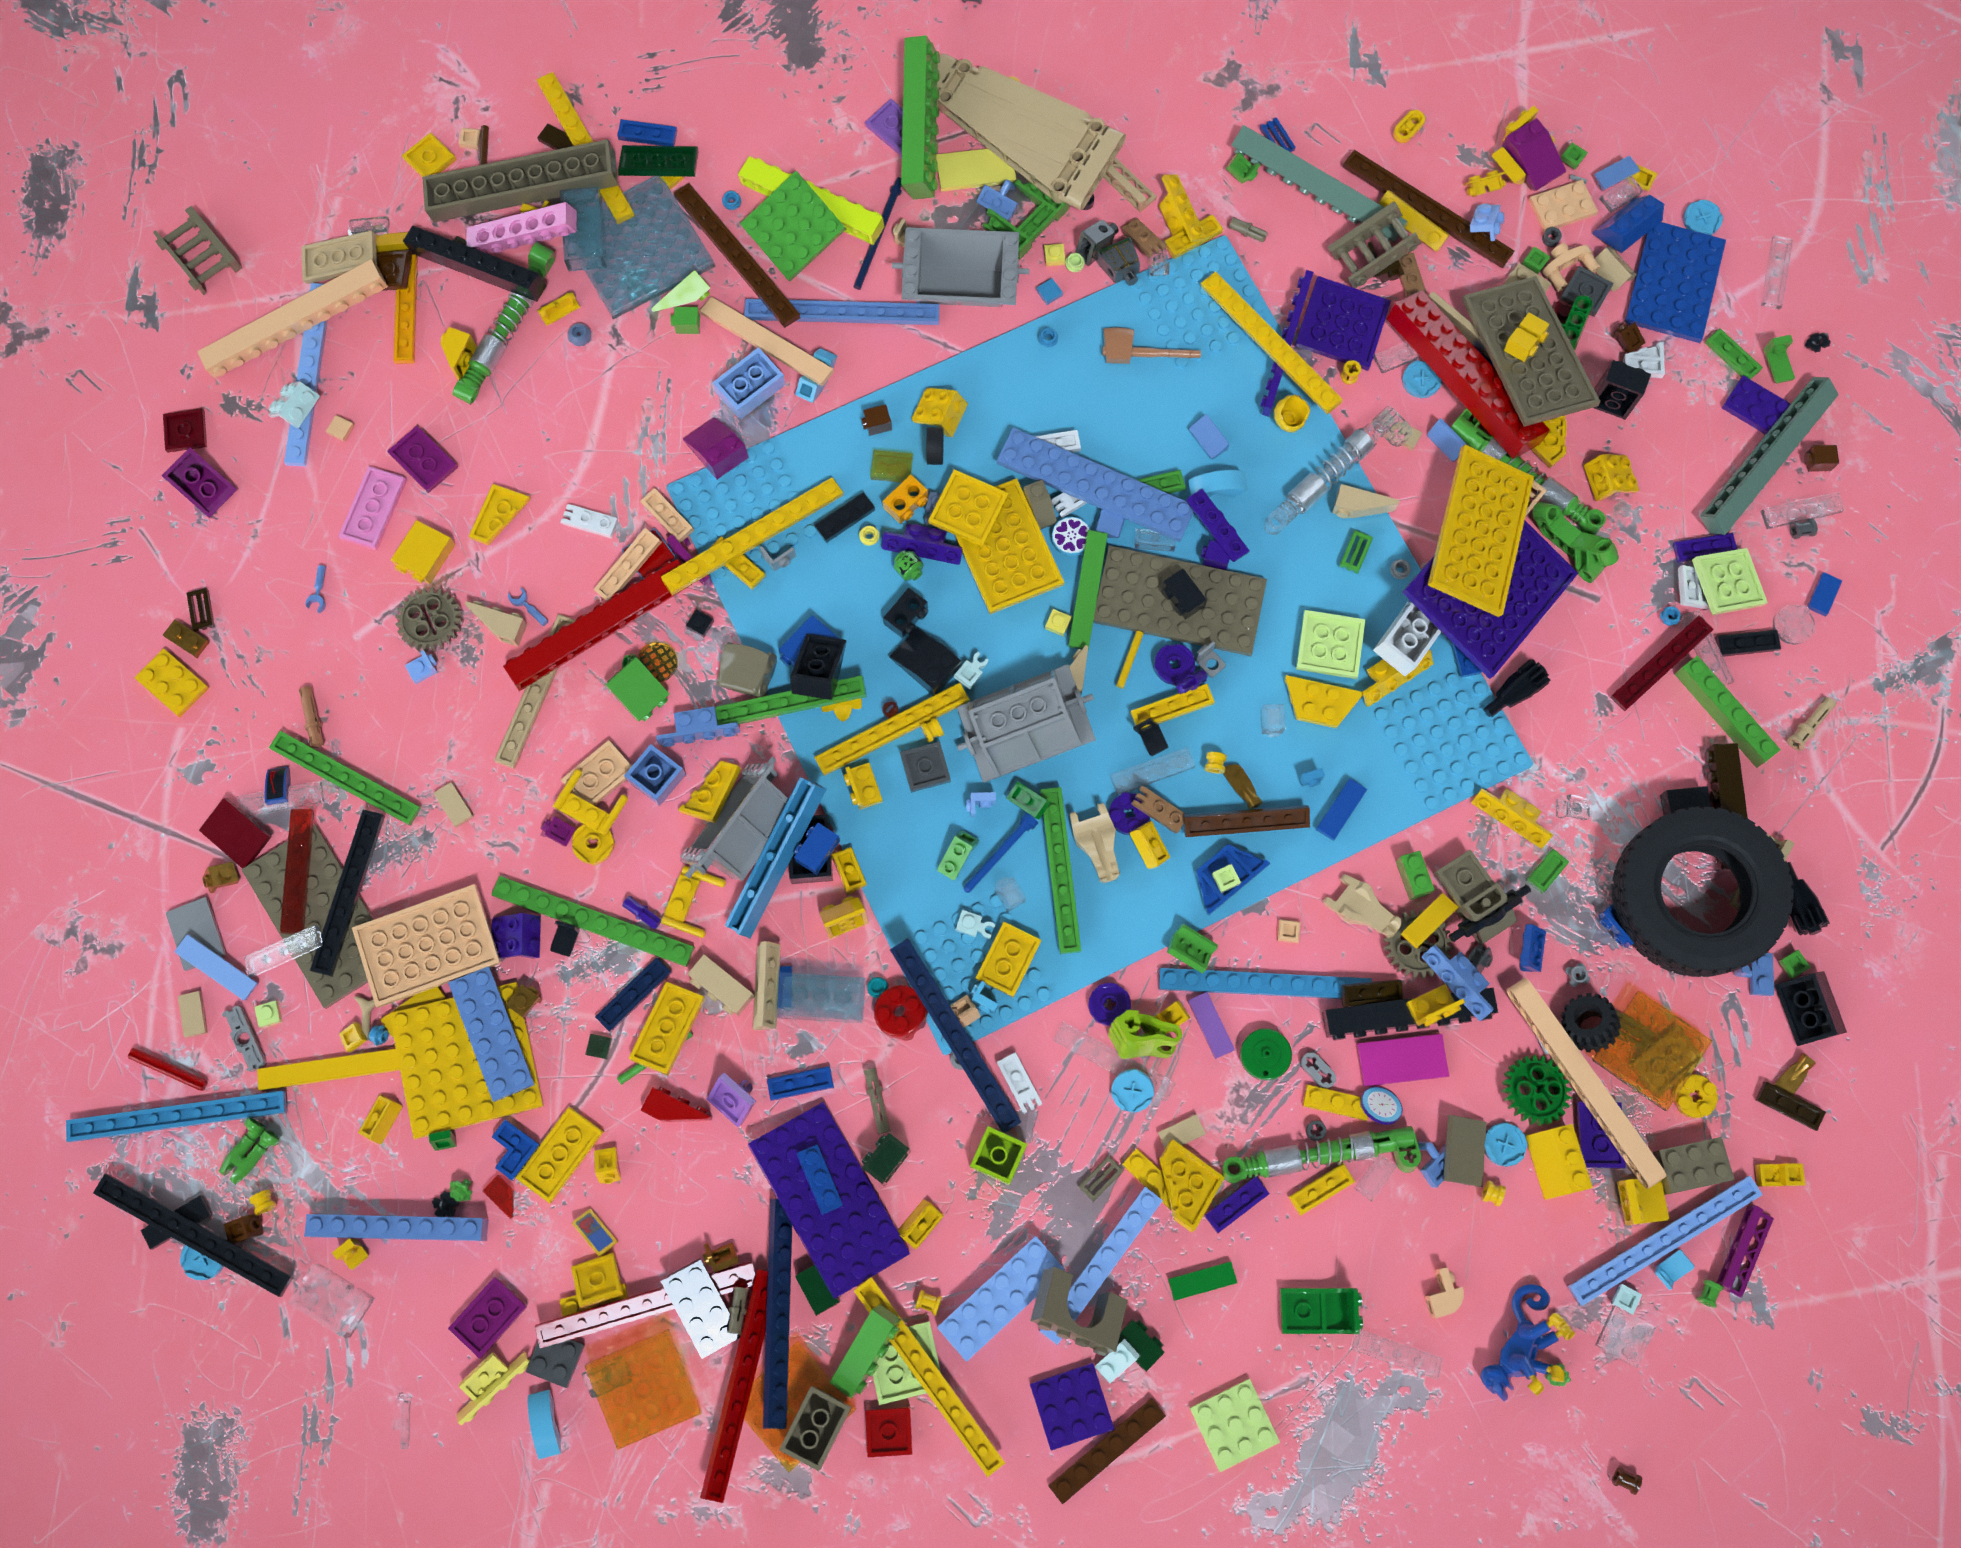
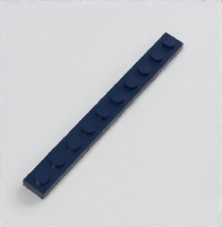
M907 938L891 948L890 952L1001 1132L1006 1133L1020 1124L1021 1120L909 939Z
M770 1199L763 1429L787 1428L792 1224L778 1199Z

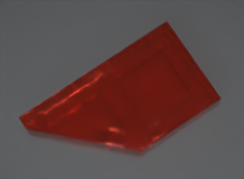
M497 1175L483 1192L510 1219H513L515 1190L500 1175Z

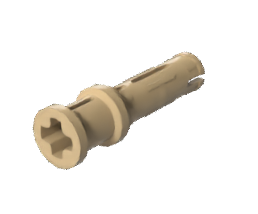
M1825 697L1807 721L1799 724L1794 735L1788 737V745L1797 751H1802L1805 748V743L1815 736L1817 727L1836 706V702L1832 698Z

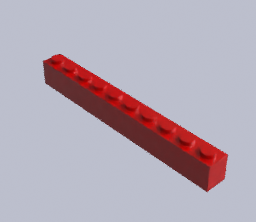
M678 559L668 561L660 570L650 572L642 581L632 583L627 590L614 594L611 600L598 604L590 613L580 615L572 624L562 626L559 632L552 636L544 637L541 643L536 646H530L520 656L507 660L503 668L518 691L528 687L672 598L673 596L663 583L661 576L680 566L681 563Z

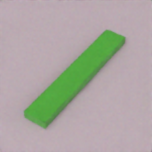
M1087 531L1068 643L1070 648L1082 650L1087 645L1089 650L1108 533Z

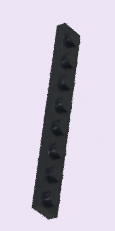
M362 810L310 968L311 972L333 977L385 818L383 814Z

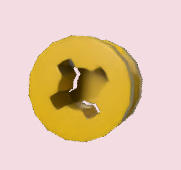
M935 717L928 723L920 724L922 732L929 743L937 736H944V732Z
M1208 752L1206 754L1208 762L1204 770L1215 774L1225 773L1224 762L1227 760V755L1220 752Z
M1488 1180L1483 1188L1481 1201L1493 1202L1494 1206L1500 1207L1505 1196L1506 1186H1497Z
M270 1189L258 1192L249 1198L250 1204H253L255 1207V1215L264 1214L277 1206L276 1202L270 1197Z

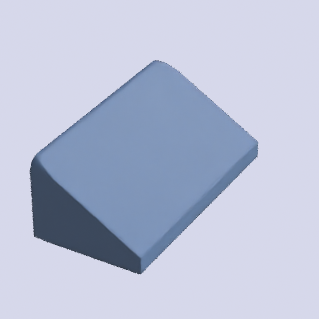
M1629 155L1595 173L1594 176L1601 190L1604 191L1635 175L1640 170Z
M1207 414L1189 428L1191 434L1211 460L1228 450V441Z
M1441 418L1427 434V437L1452 462L1458 459L1461 447L1466 444Z
M1102 509L1096 531L1108 533L1107 538H1119L1125 519Z

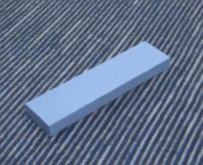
M187 934L174 951L244 1001L247 1000L259 984L191 935Z

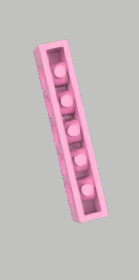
M567 202L470 226L467 227L466 246L492 254L500 253L507 249H516L527 244L532 245L543 240L548 241L559 236H567L577 232V211Z

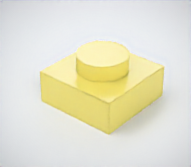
M1064 244L1044 245L1046 266L1065 265Z
M1053 609L1045 629L1064 637L1072 616Z

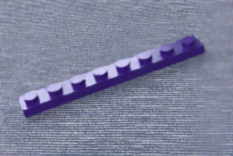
M1306 270L1305 276H1300L1297 288H1300L1299 294L1295 293L1292 305H1295L1294 311H1289L1287 321L1290 322L1289 328L1284 327L1282 338L1290 346L1292 345L1312 280L1313 271ZM1275 361L1271 372L1274 373L1273 379L1269 378L1266 390H1269L1268 396L1263 395L1260 407L1264 408L1262 415L1267 417L1270 416L1283 374V370Z

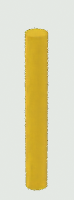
M1136 631L1116 684L1118 688L1123 689L1144 635L1141 631Z

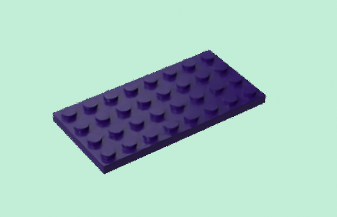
M824 1102L748 1143L747 1146L833 1299L838 1298L910 1254ZM817 1144L843 1204L842 1207L824 1215L820 1213L796 1155L798 1152Z

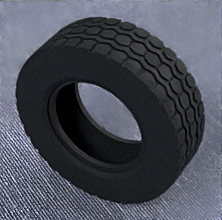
M1690 807L1676 810L1660 817L1635 835L1621 853L1612 879L1614 882L1612 884V895L1614 897L1612 898L1613 909L1616 910L1615 916L1617 922L1621 924L1620 927L1633 941L1634 944L1632 946L1636 947V950L1643 957H1647V960L1657 966L1660 965V968L1690 977H1710L1729 973L1745 967L1765 955L1783 934V928H1786L1790 919L1788 915L1791 914L1793 903H1791L1793 900V889H1791L1793 881L1792 876L1789 875L1788 863L1784 861L1783 858L1785 856L1781 849H1777L1775 846L1777 845L1771 836L1768 837L1766 835L1767 832L1760 826H1755L1756 823L1750 819L1742 818L1743 816L1735 812L1729 813V810L1714 809V807ZM1684 852L1709 854L1722 861L1735 876L1740 890V906L1734 921L1723 932L1708 934L1693 931L1680 924L1668 911L1662 897L1661 882L1667 864L1675 855Z

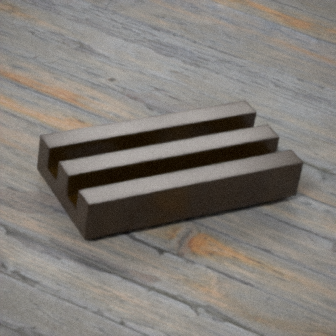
M204 588L187 592L192 630L197 632L199 629L206 630L207 627L214 628L215 624L209 590ZM201 594H203V598H204V604H205L207 622H206V620H205V614H204V608H203V602H202V596H201ZM193 596H196L200 624H198Z

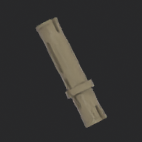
M872 1068L864 1070L863 1073L868 1089L866 1094L870 1097L879 1135L891 1132L882 1096L883 1087L880 1086L877 1069ZM872 1081L874 1083L877 1099L875 1098ZM877 1103L879 1104L882 1121L880 1119Z

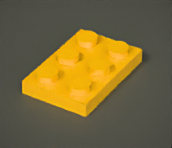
M164 648L134 677L179 718L209 689L208 686Z
M1003 922L975 979L980 982L984 981L986 985L1014 998L1042 940Z

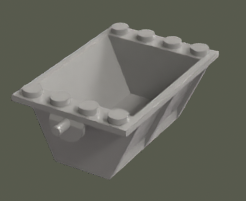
M906 227L903 263L892 262L893 269H902L901 300H911L923 304L983 307L1016 305L1019 274L1029 275V268H1019V232Z
M1067 664L957 707L965 729L963 733L965 742L957 745L958 751L966 748L969 749L970 754L975 757L983 783L1091 743L1096 741L1087 717L1084 703L1094 700L1092 694L1081 697L1070 667Z
M771 756L766 764L753 763L745 766L741 772L743 776L730 792L716 823L708 822L691 847H686L680 855L682 858L680 861L691 866L685 874L686 877L690 879L695 871L705 875L710 865H713L735 880L743 881L759 859L789 800L771 783L778 775L773 769V764L776 762L774 757Z

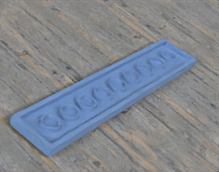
M1016 428L1012 429L997 459L996 464L1035 481L1043 480L1044 484L1178 542L1181 541L1194 513L1189 504L1182 499Z

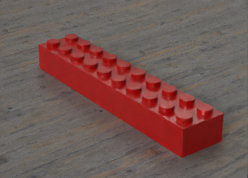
M1423 290L1395 303L1386 319L1512 459L1541 444L1550 432V429L1544 422L1523 426L1497 371Z

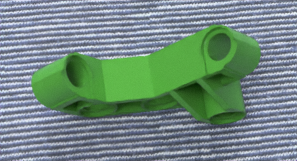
M1545 502L1535 504L1533 517L1541 533L1575 561V568L1584 581L1592 583L1605 567L1613 565L1618 561V550L1610 539L1581 532L1565 519L1560 507Z

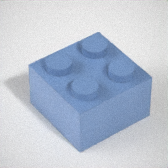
M650 744L624 777L631 785L660 806L685 777L686 773L681 766Z

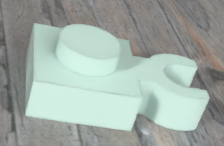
M979 652L974 655L972 663L966 660L954 674V678L968 689H971L982 676L983 672L980 669H984L989 661L986 658L984 662H978Z
M962 910L956 931L975 938L977 932H979L984 938L991 939L992 935L986 933L985 929L987 927L995 928V924L992 922L981 923L982 916Z

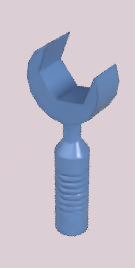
M318 565L314 585L316 592L314 595L309 596L305 602L308 609L311 603L319 602L320 606L317 609L319 614L326 607V602L319 596L320 590L323 588L326 567L323 565Z
M521 588L523 594L519 599H512L510 593H508V598L512 605L517 607L524 605L527 608V612L542 626L548 623V620L534 606L527 603L528 596L524 589Z

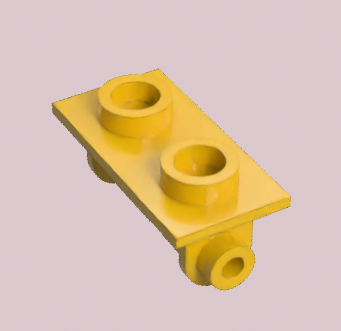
M1498 170L1486 173L1487 177L1484 178L1477 175L1469 178V182L1463 184V186H1469L1467 194L1472 197L1485 194L1486 185L1488 192L1500 190L1506 185L1505 180L1501 178V175L1506 174V172L1498 173Z
M567 292L566 295L544 307H540L541 309L537 310L546 326L581 307L576 301L574 294Z

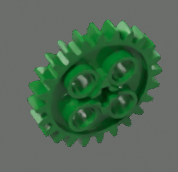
M1536 1055L1531 1056L1530 1059L1528 1056L1522 1058V1061L1520 1059L1516 1060L1515 1065L1512 1064L1508 1067L1510 1071L1504 1073L1508 1079L1502 1081V1084L1506 1085L1507 1088L1501 1090V1092L1508 1094L1503 1100L1510 1101L1511 1103L1507 1108L1515 1109L1514 1116L1521 1114L1522 1122L1528 1118L1529 1125L1535 1122L1538 1126L1544 1123L1548 1125L1552 1123V1120L1554 1122L1559 1120V1116L1566 1114L1563 1109L1570 1107L1565 1101L1572 1099L1571 1096L1567 1095V1092L1572 1091V1088L1566 1087L1569 1081L1563 1079L1564 1074L1562 1072L1559 1073L1558 1066H1552V1059L1545 1062V1056L1537 1059ZM1532 1071L1538 1074V1080L1533 1077ZM1519 1086L1525 1089V1095L1520 1092ZM1549 1086L1554 1089V1095L1549 1092ZM1536 1101L1541 1104V1110L1536 1107Z

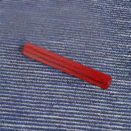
M132 1048L128 1053V1059L197 1090L204 1091L208 1084L207 1080L138 1049Z

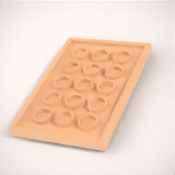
M475 884L352 927L377 1008L444 985L480 969L491 968L501 964Z

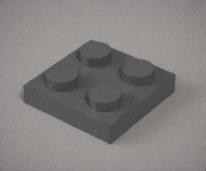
M1579 265L1560 299L1573 306L1577 297L1582 295L1590 297L1593 302L1590 315L1595 317L1614 283Z
M940 741L900 752L911 793L951 782Z
M571 1339L540 1348L539 1342H537L525 1372L568 1388L585 1344Z

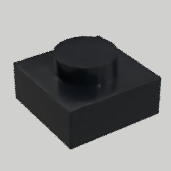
M696 609L686 624V628L704 638L714 619Z

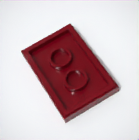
M228 798L221 800L199 829L204 836L242 869L254 861L272 837Z

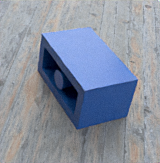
M817 823L815 827L811 826L806 834V841L803 844L800 843L794 851L795 861L816 875L840 842L839 835L820 823Z

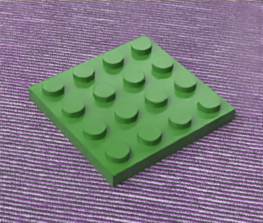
M797 171L740 223L789 282L846 230V227Z

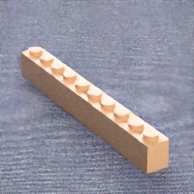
M371 259L197 352L205 370L214 378L223 376L226 372L240 367L243 363L259 357L262 353L276 348L279 344L293 339L296 335L306 330H310L313 326L381 292L388 286L380 269Z

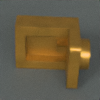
M233 862L207 867L204 876H202L204 887H208L209 892L214 893L217 888L237 884L239 878Z
M522 984L506 1005L522 1018H525L537 1002L540 1004L542 999L538 996L540 994L538 990L531 985L527 988Z
M733 1242L713 1251L708 1243L704 1244L706 1251L702 1254L707 1266L711 1265L714 1273L739 1263Z

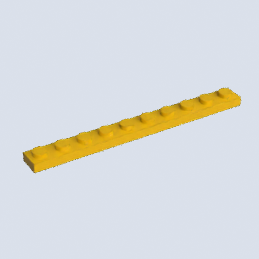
M554 72L536 79L572 145L592 143L593 140ZM619 186L598 190L617 224L635 217Z
M1216 271L1201 282V287L1326 414H1329L1343 403L1342 398Z
M832 477L661 576V579L673 596L843 496V491Z
M872 1277L854 1290L869 1313L873 1308L881 1304L902 1319ZM901 1320L898 1325L900 1328L898 1334L893 1340L890 1339L889 1341L988 1478L1003 1466L1005 1461L907 1325Z

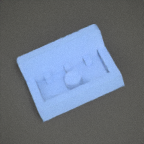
M1487 203L1477 205L1470 224V232H1490L1491 241H1495L1497 234H1500L1501 224L1504 223V212H1501V205H1490Z

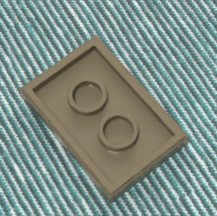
M1448 1115L1444 1181L1483 1187L1487 1122Z

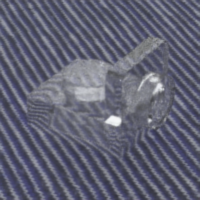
M1572 794L1557 798L1556 817L1560 819L1564 817L1580 820L1590 819V799Z

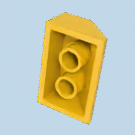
M1573 1124L1525 1136L1544 1200L1593 1188Z

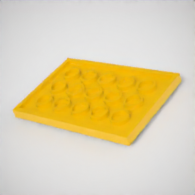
M1017 478L996 486V488L1008 492L1009 496L984 547L954 535L959 547L963 548L962 554L989 614L996 613L1064 586V580Z

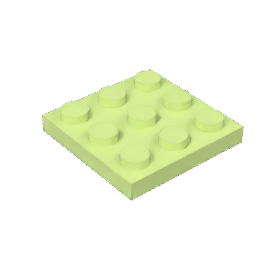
M1747 548L1697 556L1692 559L1712 615L1760 607L1768 603Z
M1304 610L1296 670L1357 679L1365 619Z
M930 1321L909 1326V1330L941 1373ZM889 1341L887 1344L889 1349L883 1358L878 1359L876 1364L879 1366L873 1374L879 1405L926 1394L924 1388Z
M1250 1379L1189 1408L1219 1472L1280 1443Z

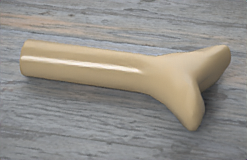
M355 996L354 999L362 1010L361 1028L367 1041H369L370 1017L375 1003L374 1000L368 1001L362 997Z

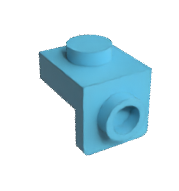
M982 981L980 985L975 984L970 993L973 996L972 1002L978 1005L977 1009L987 1015L989 1012L995 1014L998 1003L981 995L986 982Z

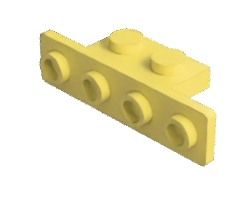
M492 1352L458 1385L472 1400L457 1413V1422L463 1425L465 1422L471 1421L476 1416L477 1411L483 1405L487 1406L500 1389L504 1390L508 1387L515 1375L523 1373L530 1362L528 1354L523 1352L507 1367Z

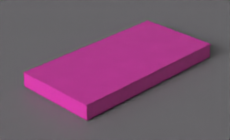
M1442 1034L1357 1044L1363 1087L1449 1077Z

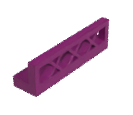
M1756 1205L1747 1206L1716 1282L1724 1287V1291L1738 1298H1742L1774 1220L1773 1217L1763 1213V1209ZM1759 1219L1766 1220L1763 1229L1756 1231ZM1754 1236L1757 1244L1755 1249L1748 1251V1246ZM1744 1256H1746L1749 1264L1746 1269L1740 1271V1266ZM1736 1276H1738L1740 1281L1738 1291L1732 1288Z

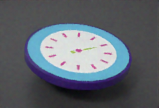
M1370 1087L1361 1096V1107L1365 1114L1373 1121L1390 1125L1400 1119L1403 1112L1402 1104L1398 1097L1390 1090L1382 1087Z

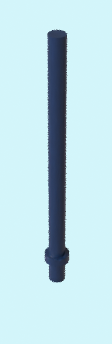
M900 177L896 178L894 186L890 188L891 193L882 214L885 227L896 199L902 192ZM884 229L875 244H870L853 286L857 290H861Z

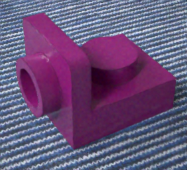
M553 816L544 820L540 827L542 830L540 835L566 847L576 828Z

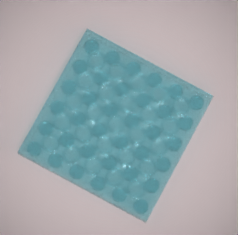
M654 176L623 192L635 217L617 224L606 203L603 202L577 215V232L564 236L612 319L675 288L694 270L700 275L715 267L713 259L662 176Z

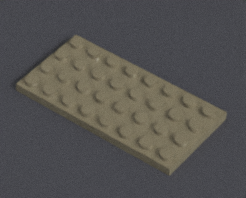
M1537 276L1463 295L1462 301L1524 427L1599 406L1600 400ZM1531 313L1550 324L1547 330L1549 335L1543 344H1538L1539 348L1533 357L1529 356L1524 363L1505 352L1504 349L1509 337L1519 327L1526 315Z
M1109 546L1093 623L1134 632L1141 631L1144 634L1199 646L1209 645L1214 641L1216 643L1214 649L1251 657L1267 579ZM1183 568L1207 599L1206 606L1186 620L1182 615L1179 616L1176 613L1170 599L1167 600L1162 594L1163 581Z
M315 824L241 869L323 1008H329L368 983L352 927L374 919L360 896L333 977L310 971L343 871L342 866Z

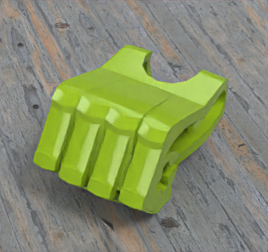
M1126 1010L1111 1023L1108 1037L1118 1052V1056L1122 1059L1143 1056L1169 1058L1175 1052L1176 1045H1178L1182 1038V1030L1178 1025L1160 1021L1151 1015L1138 1014L1139 1010ZM1141 1027L1145 1034L1136 1036ZM1168 1031L1174 1032L1176 1038L1168 1037L1166 1033ZM1161 1046H1169L1170 1050L1164 1051L1161 1049Z

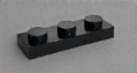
M863 492L815 524V529L824 541L828 543L874 512L875 506Z

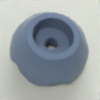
M575 323L568 329L567 338L575 346H585L590 342L592 332L586 324Z

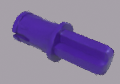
M1199 670L1195 674L1187 675L1183 681L1176 685L1178 693L1183 694L1189 690L1197 689L1200 684L1207 681V673Z
M631 896L624 900L622 907L634 914L637 920L641 919L653 929H656L661 924V919L648 910V906H643Z

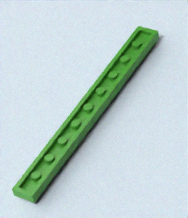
M499 876L491 894L495 898L684 967L688 966L695 949L694 946Z

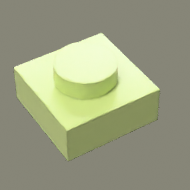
M1232 864L1212 873L1221 893L1241 884Z
M277 1001L255 1006L258 1027L264 1028L282 1022Z

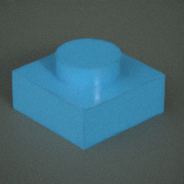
M1320 768L1302 774L1300 777L1302 787L1306 785L1314 787L1321 784L1320 781L1325 777L1323 769Z

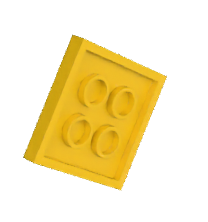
M954 469L928 523L984 547L1009 493Z

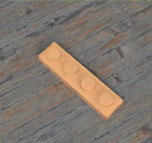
M644 528L593 590L606 601L611 600L614 594L621 592L662 541L648 529Z

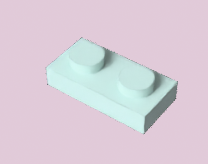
M1124 1339L1117 1345L1116 1352L1108 1353L1096 1364L1095 1368L1111 1383L1133 1364L1140 1355Z

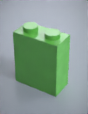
M634 657L604 684L638 722L641 720L645 722L653 715L651 711L656 706L660 708L668 701L666 697L669 695V692L637 657Z

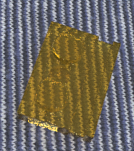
M874 450L871 480L903 482L912 473L913 453Z

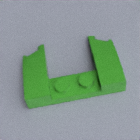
M1019 179L1015 181V186L1038 207L1018 228L989 208L987 216L990 217L989 224L983 223V228L986 231L1019 232L1018 259L1020 260L1032 248L1034 240L1054 220L1058 221L1070 209V205L1055 203L1032 183L1029 182L1023 185Z

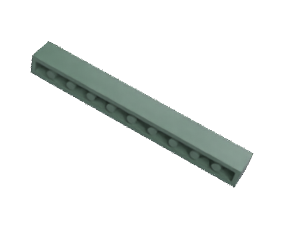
M1245 125L1242 126L1231 145L1235 149V154L1240 152L1243 156L1246 155L1251 158L1250 162L1252 164L1259 163L1267 168L1266 172L1272 176L1280 175L1283 177L1282 181L1289 186L1297 185L1300 187L1298 191L1307 196L1309 193L1316 197L1315 201L1322 205H1325V203L1331 205V210L1339 215L1343 212L1348 215L1347 219L1356 225L1358 222L1363 223L1385 208ZM1402 217L1399 218V221L1405 228L1408 224L1407 220ZM1389 224L1382 229L1388 241L1396 244L1400 235L1394 226Z
M1813 377L1702 512L1699 517L1709 533L1726 535L1803 438L1810 432L1824 412L1832 405L1839 394L1829 377Z

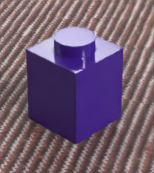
M1210 540L1208 547H1203L1201 558H1204L1203 566L1222 570L1227 569L1230 558L1218 542Z

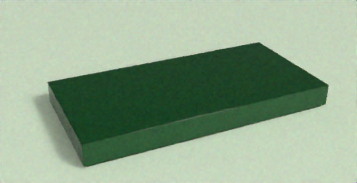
M623 145L618 174L619 176L695 177L699 153L698 147Z

